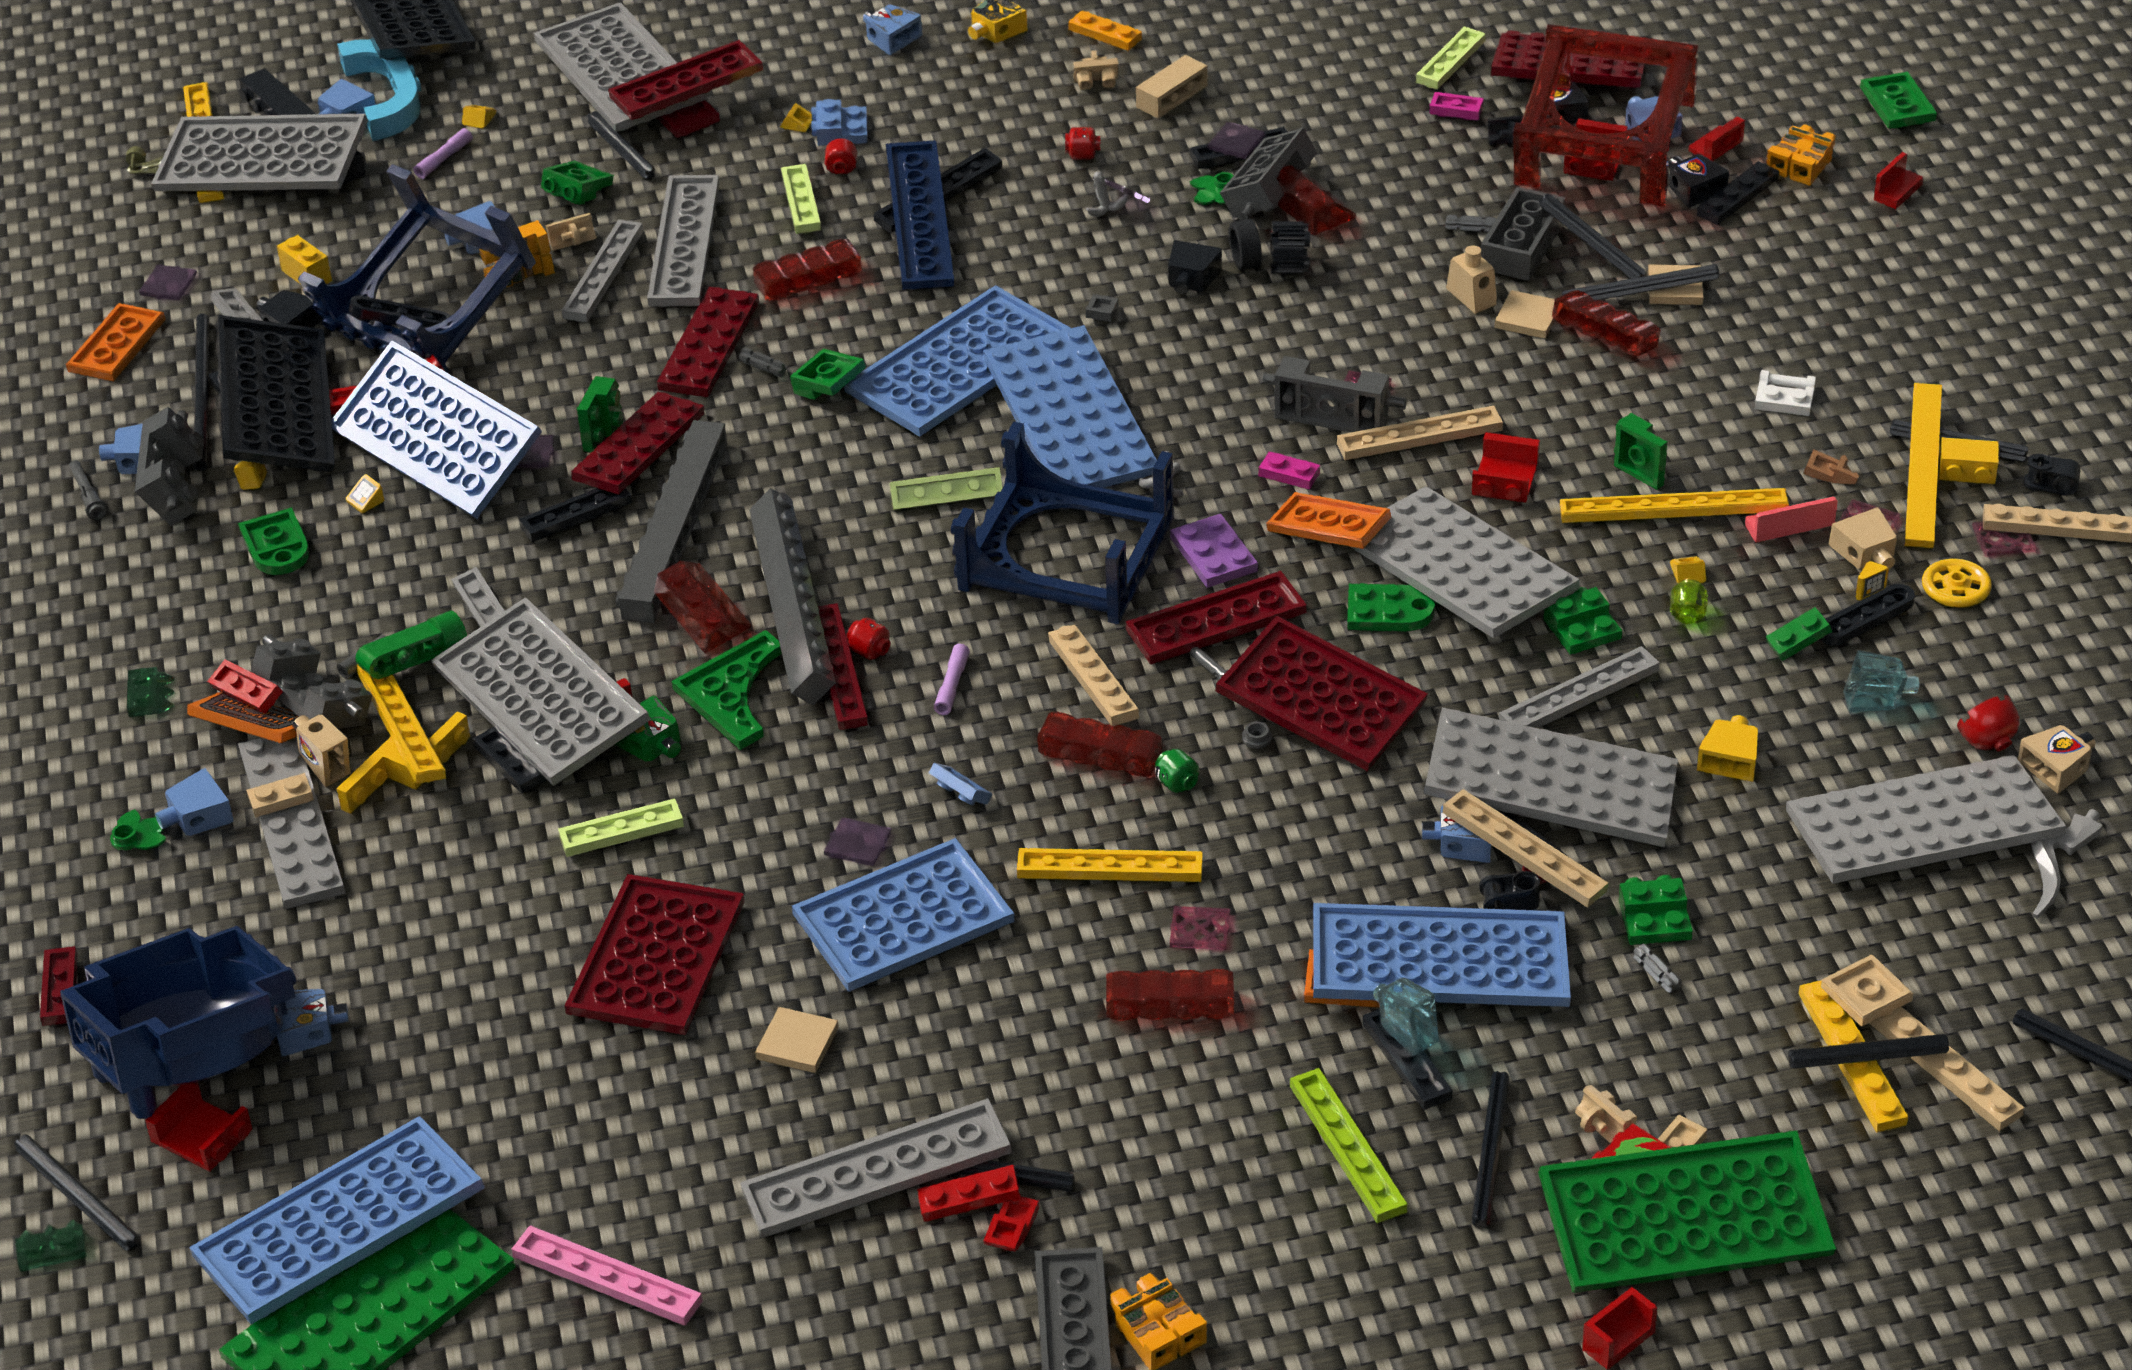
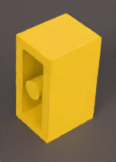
M299 235L277 245L281 270L299 284L298 278L304 271L323 279L326 284L332 282L328 256Z
M1942 437L1939 453L1938 480L1995 484L1999 463L1998 441Z

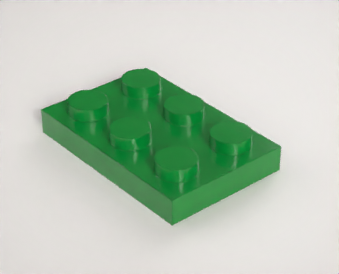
M1908 71L1861 79L1860 89L1888 129H1898L1904 126L1936 121V110Z

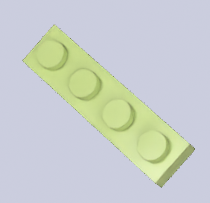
M1463 27L1416 74V83L1438 90L1485 42L1486 33Z
M806 164L781 167L796 234L821 230L820 218Z
M1000 467L889 483L893 511L995 497L998 491L1001 492L1003 488Z
M674 798L558 828L566 857L681 828L684 827V823Z

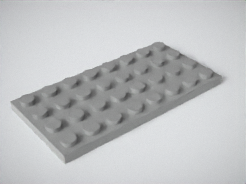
M621 2L534 33L535 42L615 132L627 130L629 127L649 122L659 116L671 114L678 109L693 106L705 100V95L700 94L689 98L685 102L676 103L664 110H658L645 115L643 118L631 120L609 97L608 89L677 63Z
M365 113L181 117L151 185L154 191L340 189L368 119Z
M1427 486L1387 507L1391 512L1390 520L1364 549L1351 547L1492 638L1497 637L1556 603L1558 598L1566 597L1580 589L1578 578Z
M526 597L431 660L434 668L553 786L651 720L648 712Z
M1442 707L1423 794L1450 800L1464 789L1498 811L1665 847L1678 759Z
M2015 755L1786 801V812L1832 884L2065 836L2066 825Z

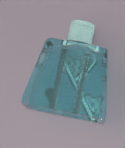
M1857 651L1843 690L1848 711L1894 710L1898 707L1902 693L1916 694L1918 692L1919 678L1917 676H1907L1903 662L1899 658Z
M1399 978L1388 985L1382 983L1375 988L1373 998L1379 1002L1382 1026L1410 1054L1415 1056L1439 1042L1435 994L1407 978Z

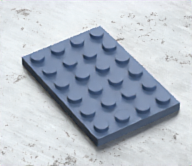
M956 838L792 905L794 917L848 992L1015 922L1014 912Z

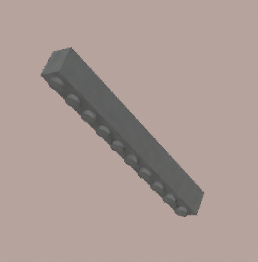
M693 420L689 431H685L683 446L678 448L675 465H671L669 479L663 483L662 496L660 500L655 502L654 515L648 519L646 534L640 538L639 550L632 557L630 572L625 573L622 591L617 592L616 607L620 608L621 620L655 623L727 447L725 423Z
M770 488L749 511L791 694L814 705L836 683L833 666L828 653V646L816 603L815 591L810 578L793 501L787 494L779 493Z

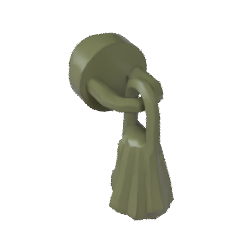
M133 146L127 150L125 157L126 162L130 165L127 168L130 174H156L163 157L145 162L146 153L138 146Z

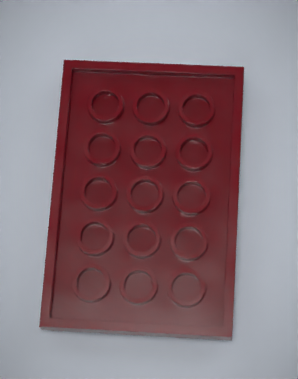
M1507 31L1501 34L1491 66V76L1640 88L1649 44H1643L1642 41L1632 40L1627 43L1619 42L1613 38L1601 41L1594 40V38L1588 36L1576 39L1569 38L1568 35L1563 34L1551 37L1538 32L1526 35L1518 31Z
M1276 616L1228 669L1216 683L1215 692L1366 771H1369L1423 706L1428 693L1279 616Z
M627 874L564 1005L566 1014L686 1035L745 903L744 893Z

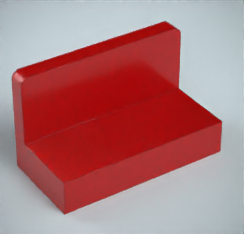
M1737 116L1725 125L1716 127L1689 145L1688 151L1695 155H1703L1711 161L1716 160L1743 141L1745 120Z
M1901 152L1877 174L1874 201L1897 209L1923 185V176L1906 170L1907 153Z

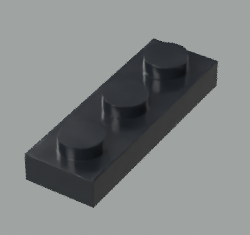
M495 727L472 738L474 747L521 794L546 781V778Z

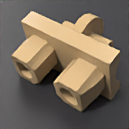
M1095 50L1091 51V58L1073 62L1074 82H1078L1080 90L1092 88L1093 81L1102 80V86L1105 88L1115 87L1116 79H1118L1117 58L1097 57Z
M590 213L546 225L550 246L553 251L597 239Z
M1592 1085L1584 1087L1583 1099L1576 1108L1575 1113L1582 1118L1580 1126L1585 1132L1597 1131L1611 1144L1612 1139L1618 1132H1624L1632 1123L1636 1124L1637 1116L1630 1110H1620L1615 1105V1097L1607 1090L1599 1092Z

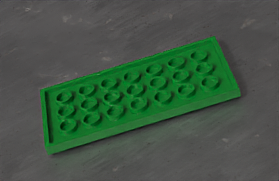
M1797 1130L1540 1166L1538 1171L1572 1293L1833 1256L1836 1250Z
M448 1209L441 1215L417 1227L412 1232L388 1244L383 1249L357 1262L354 1266L345 1269L297 1299L251 1324L221 1347L219 1353L221 1359L235 1370H386L516 1268L514 1258L452 1210Z

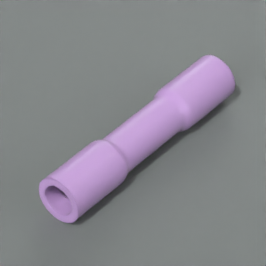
M465 128L461 129L432 155H428L414 167L416 176L421 179L427 177L443 161L472 141L471 132Z
M956 644L953 647L943 685L939 689L934 704V710L940 715H947L951 712L960 676L965 669L970 654V649L964 644Z

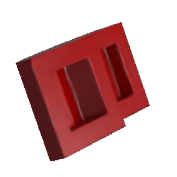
M1021 1197L1003 1202L999 1214L994 1213L983 1240L984 1244L1016 1252L1033 1225L1040 1209L1039 1201Z

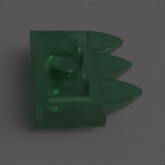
M157 667L128 670V717L159 714L173 708L174 704L165 698L170 697L175 692L165 685L173 682L175 678L165 672L158 671Z
M73 1219L68 1222L65 1228L57 1229L49 1224L42 1233L34 1234L26 1229L20 1238H15L17 1264L20 1272L87 1257L83 1226Z

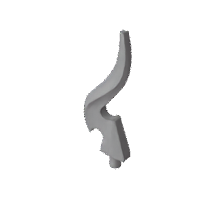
M2090 809L2086 816L2074 814L2071 825L2066 828L2065 836L2031 843L2043 883L2041 900L2032 914L2034 918L2038 919L2053 904L2059 893L2061 878L2054 849H2063L2068 855H2071L2097 838L2102 830V824L2097 822L2100 817L2098 811Z

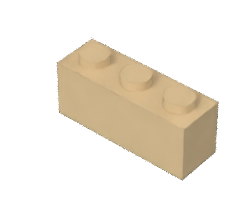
M1184 55L1136 86V108L1156 118L1165 115L1208 86L1207 65Z

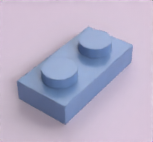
M933 763L929 774L938 779L937 784L949 791L954 789L959 792L958 798L970 805H974L975 802L988 804L993 795L950 766Z

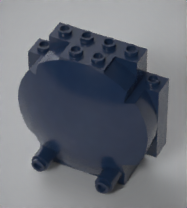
M238 926L205 938L199 936L191 928H187L84 966L87 981L60 991L73 1048L91 1064L93 1076L99 1082H110L120 1093H127L131 1113L135 1114V1117L138 1119H145L151 1117L157 1107L152 1086L184 1085L222 1075L251 1060L272 1044L271 1041L281 1031L283 1016L288 1014L286 1002L295 998L293 985L296 984V977L291 967L285 966L276 955L273 956L264 945H260L253 939L251 934H247Z

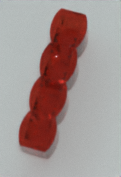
M838 239L826 246L811 247L801 254L791 253L777 261L768 260L753 267L754 283L766 300L780 299L790 292H803L813 285L822 286L835 281L837 278H850L862 271L861 256L849 239Z
M1571 291L1556 298L1554 301L1551 316L1558 323L1565 326H1574L1582 334L1596 336L1601 342L1610 346H1618L1629 355L1640 356L1658 346L1661 329L1656 324L1647 320H1638L1632 313L1625 310H1616L1611 304L1602 300H1594L1583 291Z
M1062 712L1049 713L1037 736L1038 752L1045 756L1059 759L1067 758L1075 763L1085 765L1095 764L1106 770H1124L1129 774L1140 777L1152 775L1156 760L1162 754V737L1156 733L1146 730L1133 731L1122 725H1105L1090 718L1077 719Z
M1212 969L1202 973L1195 970H1178L1171 973L1160 970H1150L1141 973L1131 971L1106 974L1107 1018L1126 1021L1138 1017L1148 1020H1160L1171 1016L1177 1019L1189 1020L1201 1016L1212 1019L1234 1016L1233 972L1224 969Z

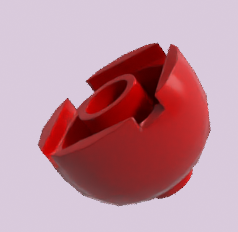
M2004 695L2005 700L2002 701L1996 696L1978 704L1967 712L1970 718L1965 723L1962 718L1958 721L1957 728L1971 746L1978 750L1989 751L1996 749L1999 752L2008 748L2013 743L2011 739L2017 734L2020 726V715L2008 695Z

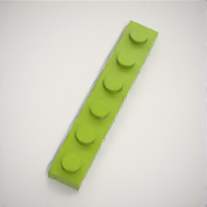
M1320 1068L1290 1078V1088L1376 1223L1407 1213L1405 1199Z

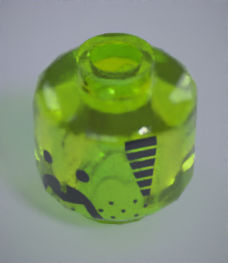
M1686 579L1672 588L1669 610L1675 619H1678L1683 624H1693L1705 617L1708 606V592L1701 583L1696 580Z

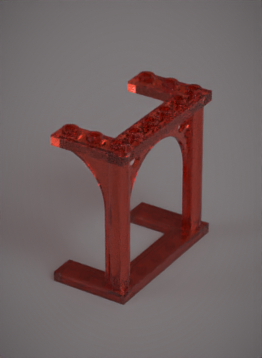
M1548 24L1546 29V48L1522 122L1516 123L1514 127V184L1539 188L1541 182V152L1640 167L1639 203L1665 207L1667 201L1669 142L1680 106L1694 107L1696 101L1698 45ZM1573 53L1667 67L1652 114L1643 123L1632 129L1610 134L1587 132L1566 122L1555 107L1554 96L1557 88H1571ZM1559 125L1561 129L1550 128L1549 126ZM1634 136L1640 138L1642 141L1631 140L1629 138Z

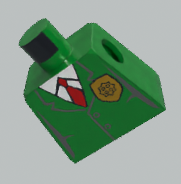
M653 695L640 703L648 712L651 720L615 744L644 761H652L661 754L666 755L668 758H674L681 750L677 720L661 701Z

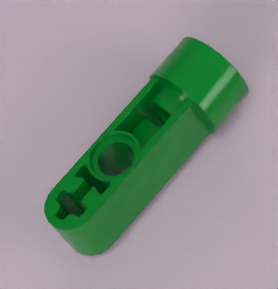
M450 610L429 618L423 623L363 645L357 651L355 661L359 667L373 678L382 679L435 658L467 636L466 629L458 614Z

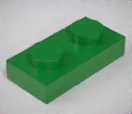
M1814 607L1765 636L1780 660L1784 661L1831 633L1832 629L1827 620Z

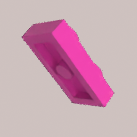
M1435 92L1430 103L1429 114L1441 117L1463 118L1464 120H1479L1484 98Z
M1269 451L1259 466L1258 472L1260 477L1310 490L1320 474V465Z

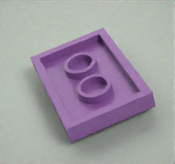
M1222 514L1210 516L1170 530L1171 540L1206 588L1258 571V562Z

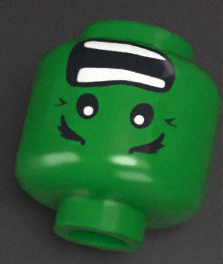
M1181 749L1167 750L1157 758L1155 763L1156 778L1170 791L1179 793L1184 790H1190L1196 785L1199 776V765Z

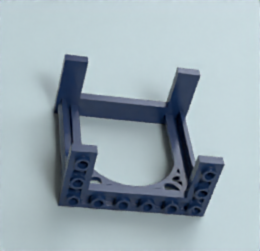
M392 164L386 172L407 208L406 212L360 268L349 278L337 284L326 285L323 279L304 271L298 280L303 287V293L310 298L313 303L312 308L321 316L322 324L328 330L341 332L349 340L353 341L356 339L369 349L376 348L382 353L389 343L394 341L423 359L434 354L445 372L448 373L449 369L445 364L519 270L522 267L531 270L536 261L510 213L490 205L485 215L494 232L430 205L413 173ZM426 225L501 257L460 309L437 325L424 328L422 323L404 315H401L396 322L399 329L391 325H384L378 321H375L372 325L369 322L373 320H358L348 310L351 298L354 296L376 299L377 290L382 279Z
M1014 421L1008 432H1004L1001 440V446L1005 449L1003 469L1006 470L1004 487L1001 492L998 491L996 493L994 504L991 509H987L982 525L977 528L975 527V513L973 509L963 508L958 518L953 519L951 525V534L954 535L952 554L956 557L954 577L957 578L958 590L969 592L973 584L1105 612L1108 615V622L1119 624L1174 519L1173 453L1162 451L1153 467V498L1073 482L1053 473L1040 463L1029 449L1025 441L1024 423ZM1021 499H1028L1033 505L1031 507H1023L1019 502ZM1056 508H1075L1148 523L1128 562H1126V541L1118 539L1113 541L1105 556L1106 589L1043 576L1024 569L1008 553L1006 544L1010 532L1019 522L1032 514ZM998 556L1003 559L994 563L990 557Z

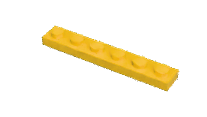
M1019 848L1017 878L1202 882L1203 851Z
M1822 980L1799 986V996L1827 1046L1865 1042L1852 1017L1821 988ZM1877 1061L1838 1064L1876 1133L1907 1125L1908 1115Z

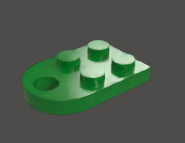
M292 508L238 523L240 533L254 565L261 572L271 575L287 574L299 569L308 560V543Z
M1349 584L1347 630H1419L1432 621L1435 603L1433 599L1411 585ZM1416 607H1424V608H1426V609L1418 610V609H1415V608H1416Z

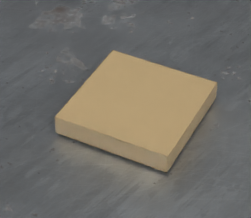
M1648 265V276L1700 267L1701 265ZM1700 282L1649 291V304L1703 305V284Z
M1511 290L1495 319V328L1546 339L1561 310L1562 301Z
M1872 954L1829 975L1821 981V988L1861 1027L1902 1007L1913 999V992Z
M778 1007L755 1051L756 1059L816 1073L839 1028L838 1020Z

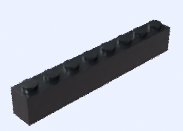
M265 68L239 78L241 87L239 94L243 102H247L260 115L316 114ZM357 149L342 185L366 175L363 156Z

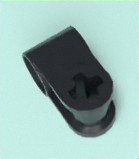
M2033 454L2029 457L2027 462L2029 471L2023 480L2024 485L2028 489L2066 496L2077 492L2080 480V465L2075 460L2051 457L2044 454Z
M1521 871L1511 874L1489 875L1479 883L1480 893L1485 898L1483 903L1484 909L1536 910L1540 905V879L1534 872ZM1494 901L1497 902L1498 907L1494 906Z

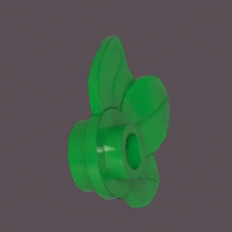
M1221 172L1215 175V177L1206 175L1191 180L1190 185L1199 190L1194 197V202L1202 205L1211 204L1215 201L1219 204H1225L1220 192L1234 175L1228 172Z
M134 809L119 818L117 826L112 830L110 841L111 845L117 850H130L132 848L147 850L162 845L166 841V837L162 834L164 829H161L156 817L141 819L138 811Z

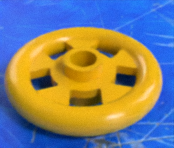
M1963 559L1937 561L1930 565L1922 576V586L1926 594L1934 601L1949 607L1964 608L1977 605L1989 596L1992 589V581L1989 574L1981 566ZM1943 571H1949V573L1945 574L1944 576L1940 574ZM1961 571L1970 573V574H1972V575H1971V576H1968L1967 574H1965V573H1963V572H1961ZM1942 583L1944 588L1938 589L1934 584ZM1971 584H1979V590L1971 588ZM1953 594H1954V595L1965 594V596H1953Z

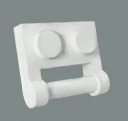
M1761 370L1755 409L1809 416L1816 377L1808 376L1807 378L1777 375L1770 374V371Z

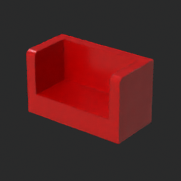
M1631 1287L1584 1323L1582 1350L1608 1370L1655 1333L1657 1306Z

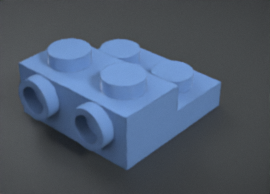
M825 99L823 101H816V107H811L812 136H817L818 146H826L829 142L838 138L847 139L853 144L868 143L866 106L842 108L841 100Z

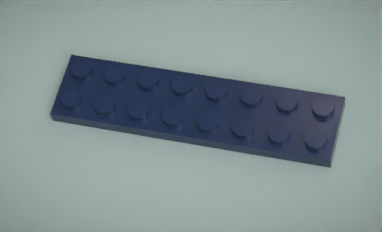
M934 140L886 143L902 290L954 286V274L937 142Z

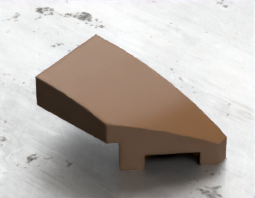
M1814 449L1803 474L1839 484H1856L1859 478L1857 472L1853 473L1848 467V459L1845 455L1841 456L1840 460Z

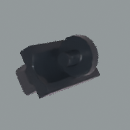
M1533 115L1487 119L1488 144H1516L1518 142L1534 141Z

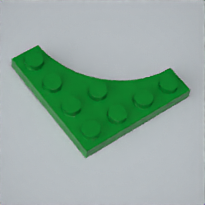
M765 630L672 680V689L741 750L764 737L763 728L755 720L749 709L748 695L751 685L760 671L773 659L782 654L780 642Z

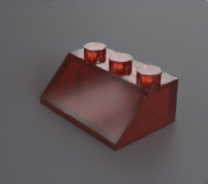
M1292 165L1283 167L1280 170V175L1276 179L1285 194L1278 202V206L1296 221L1308 223V231L1314 236L1356 218L1354 211L1311 176Z
M679 561L657 574L654 593L704 653L711 651L751 628V623L701 564Z

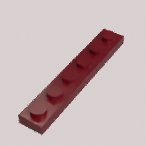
M838 603L817 606L836 682L829 689L838 729L845 730L868 726L867 714Z

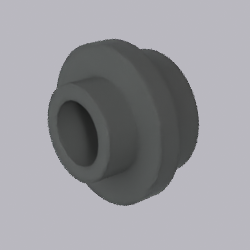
M1263 722L1249 723L1242 733L1243 743L1250 748L1259 749L1266 747L1272 740V733Z

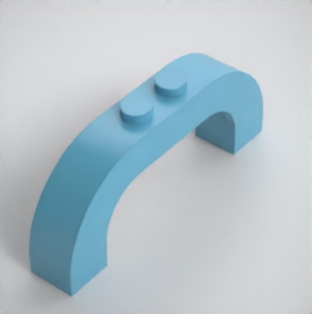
M352 40L338 43L340 62L346 76L366 72L382 74L389 79L395 93L390 100L384 103L364 107V113L368 119L367 129L372 141L396 135L411 126L420 113L418 92H421L420 81L415 75L413 65H408L405 56L397 57L393 60L380 59L371 40Z

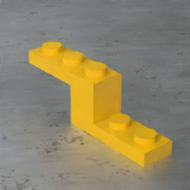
M457 711L429 738L442 764L447 762L450 756L471 737L467 715ZM391 737L336 788L341 810L351 814L387 778L415 790L423 784L415 783Z

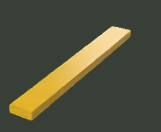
M208 83L183 86L187 117L213 116ZM223 190L197 191L199 203L224 199Z
M1914 383L1905 546L1934 548L1942 385Z
M1785 488L1560 499L1562 523L1754 514L1789 506Z
M357 665V674L365 689L372 694L371 700L415 783L419 784L446 779L445 768L394 675L375 679Z

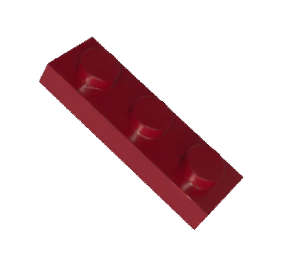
M76 946L44 950L40 1006L42 1026L67 1023L60 991L76 985L78 963Z

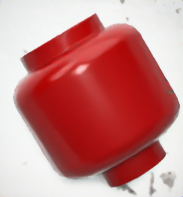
M1072 127L1069 133H1065V154H1069L1073 160H1092L1095 157V152L1101 150V136H1096L1095 130L1092 127Z
M843 138L834 139L829 142L825 150L824 163L826 169L834 174L853 172L857 163L856 146L851 141Z
M867 617L856 620L848 629L846 637L849 648L868 660H874L880 655H885L891 646L889 630L871 618Z

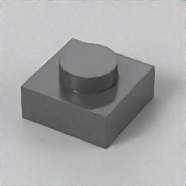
M1093 294L1085 309L1086 318L1111 322L1119 307V298Z

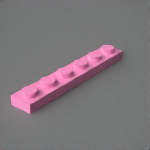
M529 1226L512 1248L513 1258L684 1326L703 1302L701 1293L533 1226Z

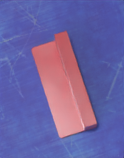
M1829 497L1760 512L1755 515L1746 516L1745 526L1756 543L1830 527L1832 523H1835L1838 501L1835 497Z

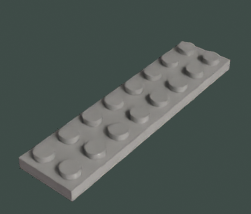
M719 175L668 176L647 296L648 306H699L702 298L719 191Z
M297 737L283 743L265 738L238 743L250 789L305 773L313 794L314 801L259 816L285 909L345 894L342 878L309 770L298 751Z
M987 1098L742 1181L740 1184L761 1238L1010 1154L1012 1151L1011 1144Z

